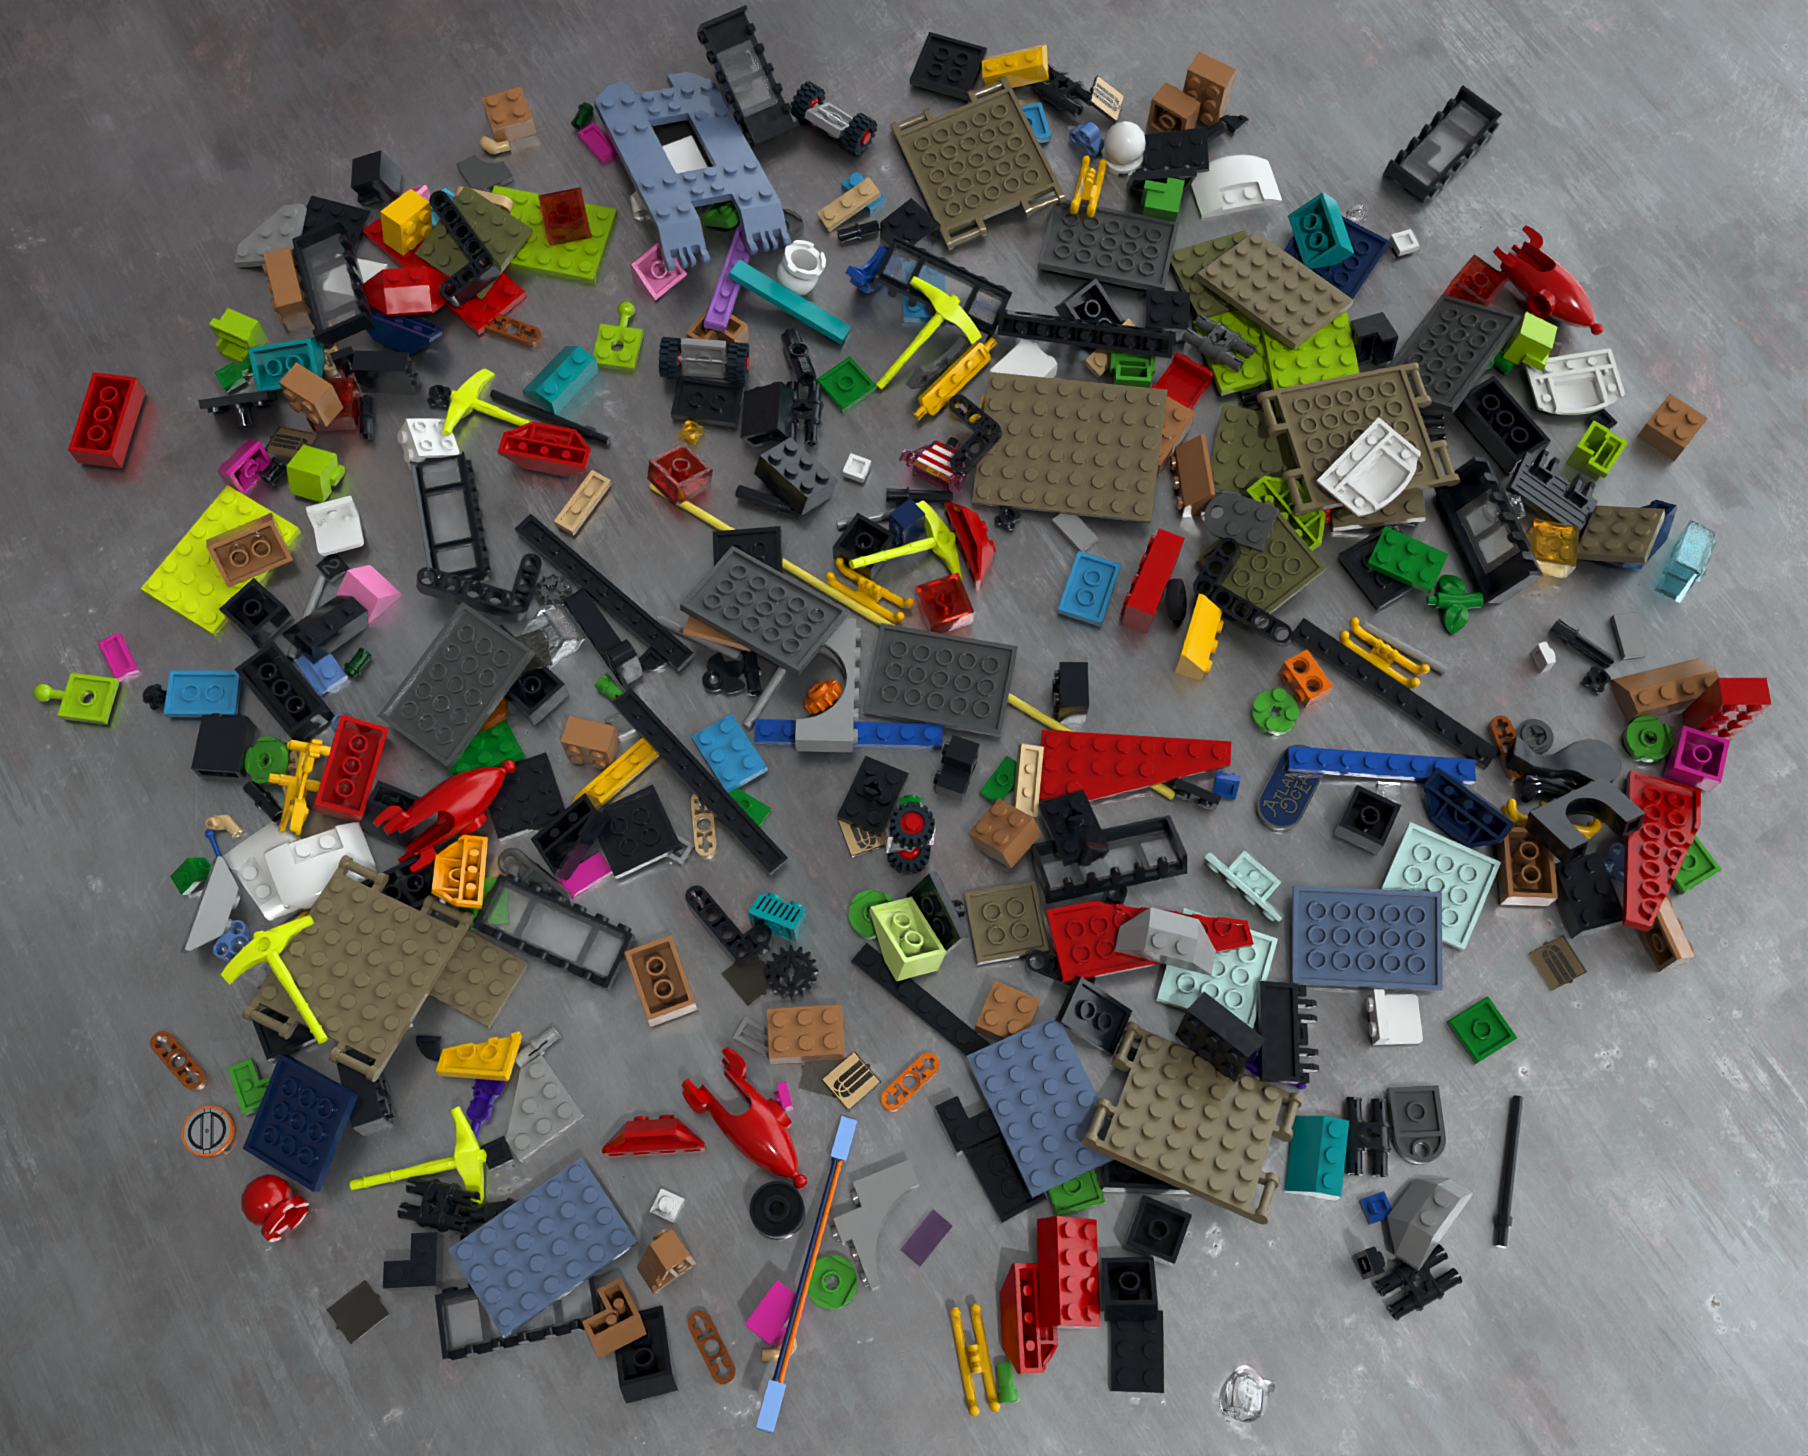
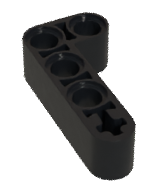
M692 886L686 891L685 899L689 910L734 964L739 967H747L770 950L773 945L770 927L765 924H757L743 934L702 886ZM694 898L701 899V900H702V904H703V908H701V905H700V903H699L697 900H694V901H693V899H694ZM710 914L718 915V918L714 921L706 920ZM730 931L733 933V936L729 939L721 937L724 932ZM760 934L768 936L764 942L755 940ZM741 949L749 951L745 957H738L736 955Z

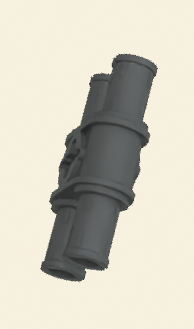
M1201 313L1197 317L1194 326L1209 335L1204 337L1188 328L1184 332L1182 340L1197 348L1199 354H1204L1214 360L1216 364L1222 363L1238 373L1243 367L1245 360L1233 355L1229 351L1234 349L1250 359L1251 355L1253 356L1257 346L1244 340L1239 332L1232 331L1224 326V323H1216Z

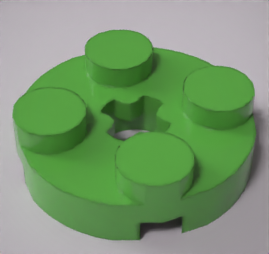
M1282 688L1270 689L1260 693L1252 705L1251 719L1257 729L1263 733L1268 732L1275 736L1286 734L1294 727L1299 717L1296 701ZM1271 708H1275L1280 711L1279 717H1277L1275 714L1272 716L1269 714L1271 712Z
M1640 716L1625 728L1623 737L1625 747L1630 753L1631 758L1635 761L1647 763L1662 760L1674 744V737L1670 727L1666 723L1662 724L1660 721H1657L1658 718L1654 716ZM1645 734H1647L1649 738H1653L1654 741H1652L1650 744L1645 742Z
M263 736L256 740L258 743L254 747L248 749L245 757V769L248 774H251L254 782L269 785L273 784L268 782L269 773L287 774L289 749L286 743H283L280 739ZM268 757H269L268 763L265 764V762H264L265 759H268Z
M865 890L857 894L849 908V922L853 930L867 940L877 939L872 918L868 919L866 917L869 914L868 910L871 906L892 902L893 899L887 893L874 890Z
M837 1255L826 1256L816 1260L808 1288L811 1300L819 1307L829 1310L840 1309L848 1304L855 1296L858 1287L857 1274L852 1264L845 1258ZM835 1275L837 1276L836 1282L839 1283V1286L837 1288L832 1287L829 1290L826 1288L825 1278H831Z

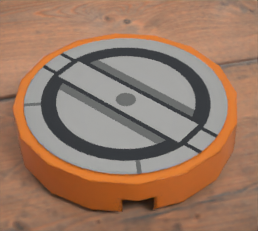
M217 1106L198 1108L188 1116L183 1124L181 1133L183 1144L188 1151L199 1157L211 1158L220 1155L234 1139V1120L226 1111Z

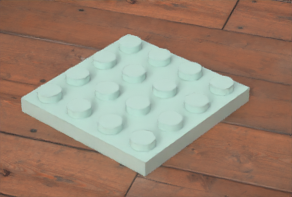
M1410 822L1381 889L1442 892V942L1463 951L1467 946L1501 862Z
M1184 908L1182 911V914H1200L1205 917H1210ZM1250 930L1254 944L1251 947L1216 953L1211 976L1166 965L1156 1001L1186 1011L1205 991L1253 1029L1258 1012L1257 983L1267 980L1278 938Z

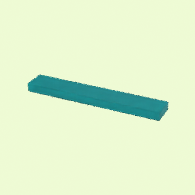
M740 259L728 275V278L840 345L851 329L850 325Z

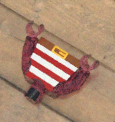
M949 437L946 444L935 440L930 445H925L914 451L905 449L899 458V461L904 460L907 462V467H910L913 463V476L943 491H951L953 486L958 487L957 490L960 491L962 484L966 480V475L960 476L955 474L950 466V460L960 446V442L953 437ZM957 462L958 467H965L964 462Z

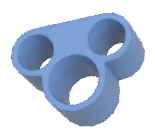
M1088 121L1084 125L1079 124L1069 133L1070 140L1091 156H1096L1104 147V140L1100 137L1099 128L1093 122Z
M1617 842L1610 847V855L1602 860L1609 877L1624 882L1625 845Z
M240 920L232 921L229 931L227 933L223 932V935L214 944V955L222 961L231 960L238 954L237 947L240 943L247 942L248 944L251 942L248 938L250 935L249 927ZM243 928L242 931L239 934H237L238 929ZM228 948L227 952L222 955V951Z

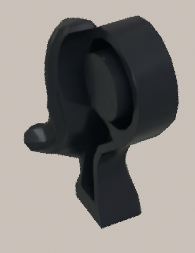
M1516 735L1507 747L1505 768L1520 771L1526 775L1520 791V800L1524 803H1528L1538 794L1558 799L1571 790H1577L1588 782L1596 781L1602 777L1613 783L1622 769L1620 758L1615 750L1600 740L1590 738L1574 742L1554 754L1542 755L1533 751L1524 740Z

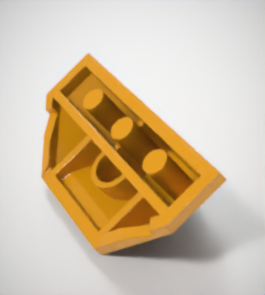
M462 835L458 838V841L438 853L435 857L431 893L456 907L482 909L488 837Z

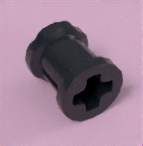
M273 457L271 463L257 474L264 482L274 487L275 481L283 473H287V469L280 460Z

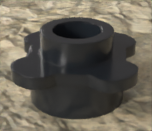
M442 385L430 387V397L427 399L428 404L431 406L435 404L442 407L449 404L448 396L451 394L450 388Z
M1002 506L999 515L994 518V522L997 525L1005 526L1007 530H1013L1016 521L1020 520L1021 514L1012 507Z
M1592 667L1589 670V675L1583 678V683L1594 688L1595 692L1602 693L1604 686L1611 681V677L1604 669Z
M160 684L150 685L143 692V702L150 704L152 710H156L165 701L167 691L162 690Z

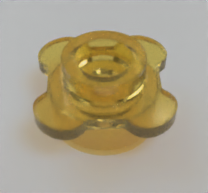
M687 421L683 424L682 430L678 432V437L689 441L691 445H695L698 442L699 436L704 434V428L694 421Z

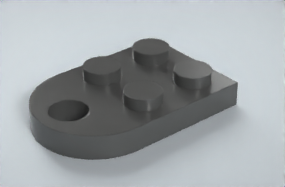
M1223 493L1214 497L1209 502L1204 518L1206 526L1216 537L1220 539L1231 537L1239 545L1264 552L1280 510L1277 507L1237 494ZM1216 507L1223 509V515L1220 518H1213L1211 516L1212 510Z
M1439 1085L1387 1088L1393 1142L1398 1153L1407 1161L1415 1164H1426L1438 1158L1446 1144ZM1416 1144H1423L1427 1148L1426 1157H1419L1416 1154Z

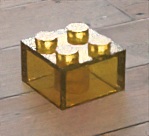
M1534 518L1526 530V537L1542 574L1565 579L1569 577L1576 568L1580 527Z

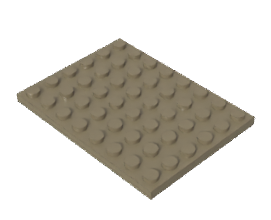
M989 372L984 412L1000 425L1002 437L976 465L972 504L996 507L1009 506L1014 509L1151 523L1168 390ZM987 430L988 435L996 433L995 430ZM979 444V451H981L982 445Z

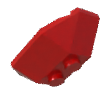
M428 266L382 269L367 280L364 285L370 306L387 317L432 314L448 302L441 295L440 287L450 276Z
M530 422L512 431H505L498 448V454L524 469L568 477L586 470L591 448L576 429Z
M949 501L945 502L944 515L951 532H954L956 535V544L975 590L979 589L993 563L994 553H996L993 540L988 539L987 525L984 520H980L978 513L967 507Z
M660 1115L659 1119L649 1120L648 1116L634 1117V1121H627L602 1147L604 1157L706 1152L705 1143L680 1119L674 1118V1115Z
M1013 1263L1000 1291L1002 1346L1018 1374L1044 1373L1046 1365L1058 1347L1057 1328L1040 1327L1038 1264Z

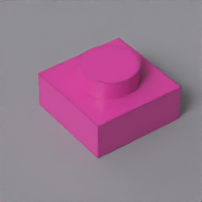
M787 1082L778 1083V1091L773 1092L775 1101L782 1106L785 1112L792 1111L793 1106Z

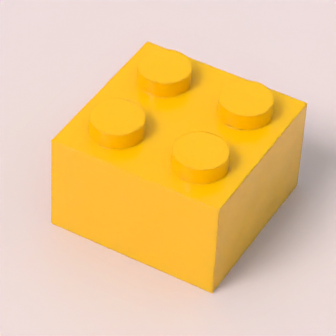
M409 189L380 211L383 241L401 255H405L410 250H413L432 231L431 205L429 200L412 189Z

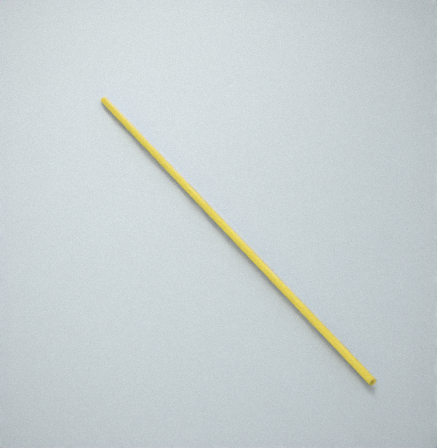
M653 481L650 484L649 489L720 531L736 530L657 482ZM783 558V569L879 626L881 623L895 625ZM1009 693V704L1054 731L1074 732ZM1163 784L1150 787L1170 800L1176 794L1175 791Z

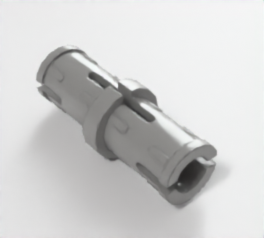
M551 1024L549 1028L535 1039L531 1038L529 1040L530 1043L517 1053L515 1062L520 1068H523L539 1054L543 1055L545 1053L544 1050L561 1038V1035Z

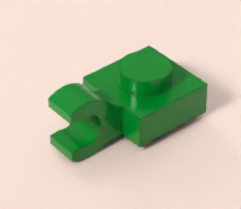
M250 358L237 366L233 361L214 372L227 393L247 382L244 376L254 375Z

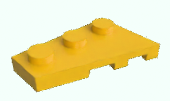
M520 1032L511 1033L510 1037L501 1039L498 1037L488 1038L487 1042L479 1044L471 1042L444 1048L436 1068V1073L439 1076L509 1081L522 1035Z

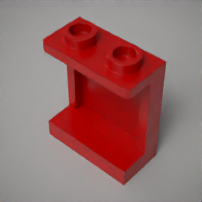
M1176 352L1167 370L1157 384H1153L1151 388L1168 390V397L1193 410L1210 386L1214 373L1206 366L1195 363L1188 356Z

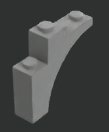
M910 1159L852 1182L854 1189L850 1190V1194L854 1204H860L861 1207L833 1218L835 1225L830 1227L835 1241L841 1240L843 1246L851 1242L854 1246L849 1247L854 1262L860 1261L863 1271H860L859 1275L864 1287L869 1285L871 1291L881 1287L875 1260L876 1244L881 1226L892 1207L905 1194L919 1187V1181Z

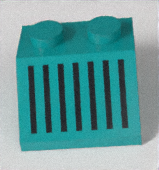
M761 893L748 912L751 926L765 924L770 927L772 934L795 943L807 918V912L803 905L793 901L790 904L781 901V897L773 893H768V895Z

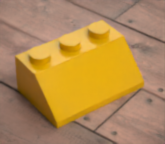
M1046 44L986 57L982 60V76L985 85L988 86L998 82L999 78L1006 76L1011 88L1049 80Z
M1202 594L1198 595L1175 670L1177 674L1197 680H1202L1204 673L1209 674L1212 660L1208 659L1210 653H1215L1218 640H1215L1216 633H1221L1224 620L1220 619L1222 610Z

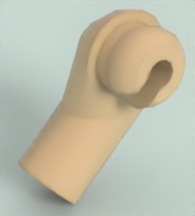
M487 135L482 136L479 140L481 148L492 155L510 151L508 140L496 142Z
M213 815L205 821V825L209 830H227L233 838L239 837L243 832L230 815Z
M796 1338L794 1340L791 1355L797 1348ZM782 1343L780 1346L777 1345L776 1348H762L761 1362H777Z

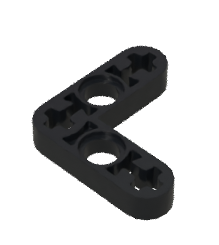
M957 394L949 400V409L953 416L974 432L950 460L952 471L958 476H964L1000 440L1002 430L993 418L967 397ZM955 404H963L965 410H967L966 413L961 408H956ZM972 415H981V420L978 423L973 424L969 422ZM987 430H995L996 433L988 435ZM979 443L982 445V449L978 453L970 451L973 444ZM957 462H964L965 467H958Z

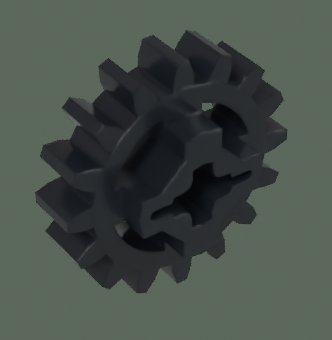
M790 945L789 951H785L783 947H780L779 955L774 952L771 954L774 961L766 962V965L771 969L765 970V976L771 977L766 982L768 986L774 984L772 988L773 993L781 991V998L789 994L791 1000H794L795 994L798 993L803 998L804 990L812 991L809 984L817 983V979L813 975L818 974V969L812 968L817 962L816 959L809 960L811 952L808 951L803 954L801 946L797 951H794L793 946ZM787 958V960L782 965L778 966V964L782 960ZM796 958L802 960L806 964V966L800 965L796 961ZM791 963L793 964V968L795 970L794 976H792V981L788 974L791 968ZM776 978H778V980H783L784 982H786L787 987L780 984ZM801 979H806L801 985L797 986Z

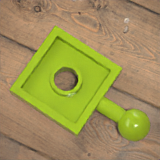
M622 301L617 308L620 315L618 326L600 324L593 356L596 358L598 367L636 372L644 333L643 329L627 327L628 319L633 316L635 307L630 301ZM616 344L623 345V349L618 352L613 351L612 347Z
M70 673L65 691L54 690L48 684L42 683L35 686L33 696L40 702H47L50 699L62 700L58 712V717L61 719L107 725L119 681L117 678ZM94 694V699L90 703L83 702L85 696Z

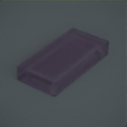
M933 1209L900 1251L921 1267L953 1226Z

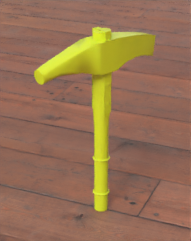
M915 276L912 278L909 284L919 289L930 300L936 313L876 383L881 390L944 320L959 327L972 345L982 337L973 321L958 305L961 301L956 295L948 296L935 286Z
M484 368L469 378L458 391L453 390L451 392V403L442 433L445 436H450L454 426L473 410L517 426L525 425L531 421L478 400L483 387L495 376L494 373Z
M924 500L916 504L925 513L926 539L911 542L890 550H882L879 553L868 556H860V558L849 561L850 568L855 569L895 557L932 549L950 570L954 583L963 580L955 543L956 535L954 532L949 531L938 514Z
M311 915L287 922L265 932L257 931L254 933L253 940L228 963L220 975L230 985L246 970L255 965L268 962L277 979L297 1007V1011L300 1012L309 1027L310 1033L314 1035L318 1044L326 1042L328 1038L322 1029V1025L316 1020L308 1006L309 1004L302 997L279 956L291 939L301 930L314 924Z
M458 1106L449 1110L454 1121L456 1133L454 1156L350 1180V1188L352 1191L361 1188L367 1189L370 1186L457 1168L464 1180L466 1190L480 1193V1200L470 1199L478 1202L477 1207H479L484 1200L483 1162H486L487 1154L484 1149L480 1150L476 1137Z

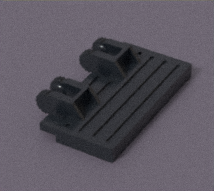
M1544 449L1539 452L1533 466L1531 464L1535 457L1526 452L1521 462L1518 463L1506 491L1575 539L1582 537L1597 504V500L1591 497L1595 484L1591 481L1588 482L1580 493L1579 490L1584 476L1578 474L1574 477L1568 488L1570 481L1556 472L1560 462L1557 457L1552 458L1548 466L1544 468L1543 466L1549 454L1547 450Z
M1259 981L1257 983L1258 1033L1265 1038L1259 1049V1081L1310 1084L1309 1073L1302 1072L1319 1071V1065L1300 1063V1056L1317 1057L1319 1055L1318 1049L1299 1048V1045H1308L1307 1023L1317 1022L1316 1015L1298 1014V1008L1311 1009L1317 1007L1316 1000L1298 999V996H1307L1306 985Z

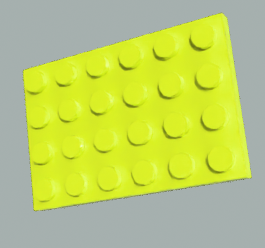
M227 485L140 589L148 596L216 637L228 622L219 608L253 578L260 583L269 571L227 587L206 547V540L269 513H272L288 547L301 531L297 526Z

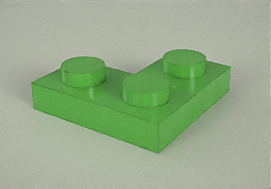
M250 1058L227 1068L242 1114L245 1116L258 1111L271 1078L269 1076L261 1080L255 1061Z

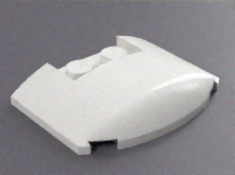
M1231 155L1209 161L1210 171L1197 173V177L1190 185L1201 219L1282 203V198L1268 160L1251 155Z
M1611 348L1548 358L1547 364L1542 371L1524 363L1536 407L1541 411L1557 415L1586 414L1604 409L1625 395Z
M1378 417L1316 482L1357 517H1362L1382 509L1401 494L1417 469V458H1420L1421 452Z
M270 822L224 854L223 857L273 927H277L287 923L301 913L303 908L289 906V909L283 908L263 854L284 843L290 844L302 839L288 828L285 829L284 833L279 832V825L275 822Z
M359 822L335 826V829L290 844L284 843L263 854L282 906L286 909H289V906L303 908V910H311L337 870L339 862L344 855L353 858L354 862L379 873ZM350 870L346 874L347 877L360 883L367 880V878Z

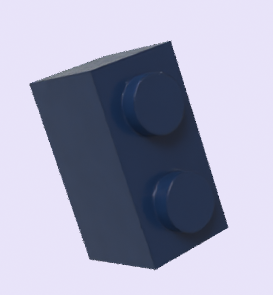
M911 498L890 513L889 531L896 534L895 546L898 545L900 547L915 542L924 534L925 513Z

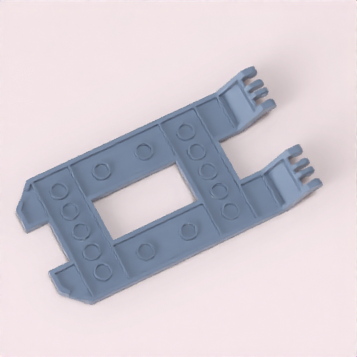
M686 71L667 75V82L670 88L634 94L629 82L626 81L608 84L595 99V110L656 228L663 262L667 271L676 269L675 262L672 259L674 257H678L682 269L688 267L687 261L690 267L696 266L694 253L699 254L702 264L710 263V256L706 250L700 218L694 207L731 200L739 214L745 246L750 255L758 253L755 241L760 242L764 252L769 251V246L772 251L778 249V242L775 237L780 238L784 248L792 244L787 232L781 201L713 80ZM688 120L713 167L676 173L652 126Z

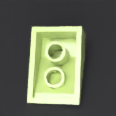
M912 897L870 907L869 911L885 963L896 981L934 972L939 969L946 951Z

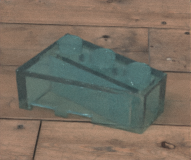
M1690 520L1679 536L1670 556L1672 558L1670 565L1665 567L1662 573L1665 576L1656 586L1655 591L1680 603L1696 580L1700 582L1707 571L1705 567L1712 557L1710 553L1716 545L1714 537L1717 531Z

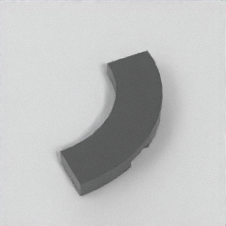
M960 335L955 343L938 359L928 365L918 366L906 382V385L910 389L925 387L927 385L926 382L929 380L936 381L947 370V366L953 364L972 345L969 339Z

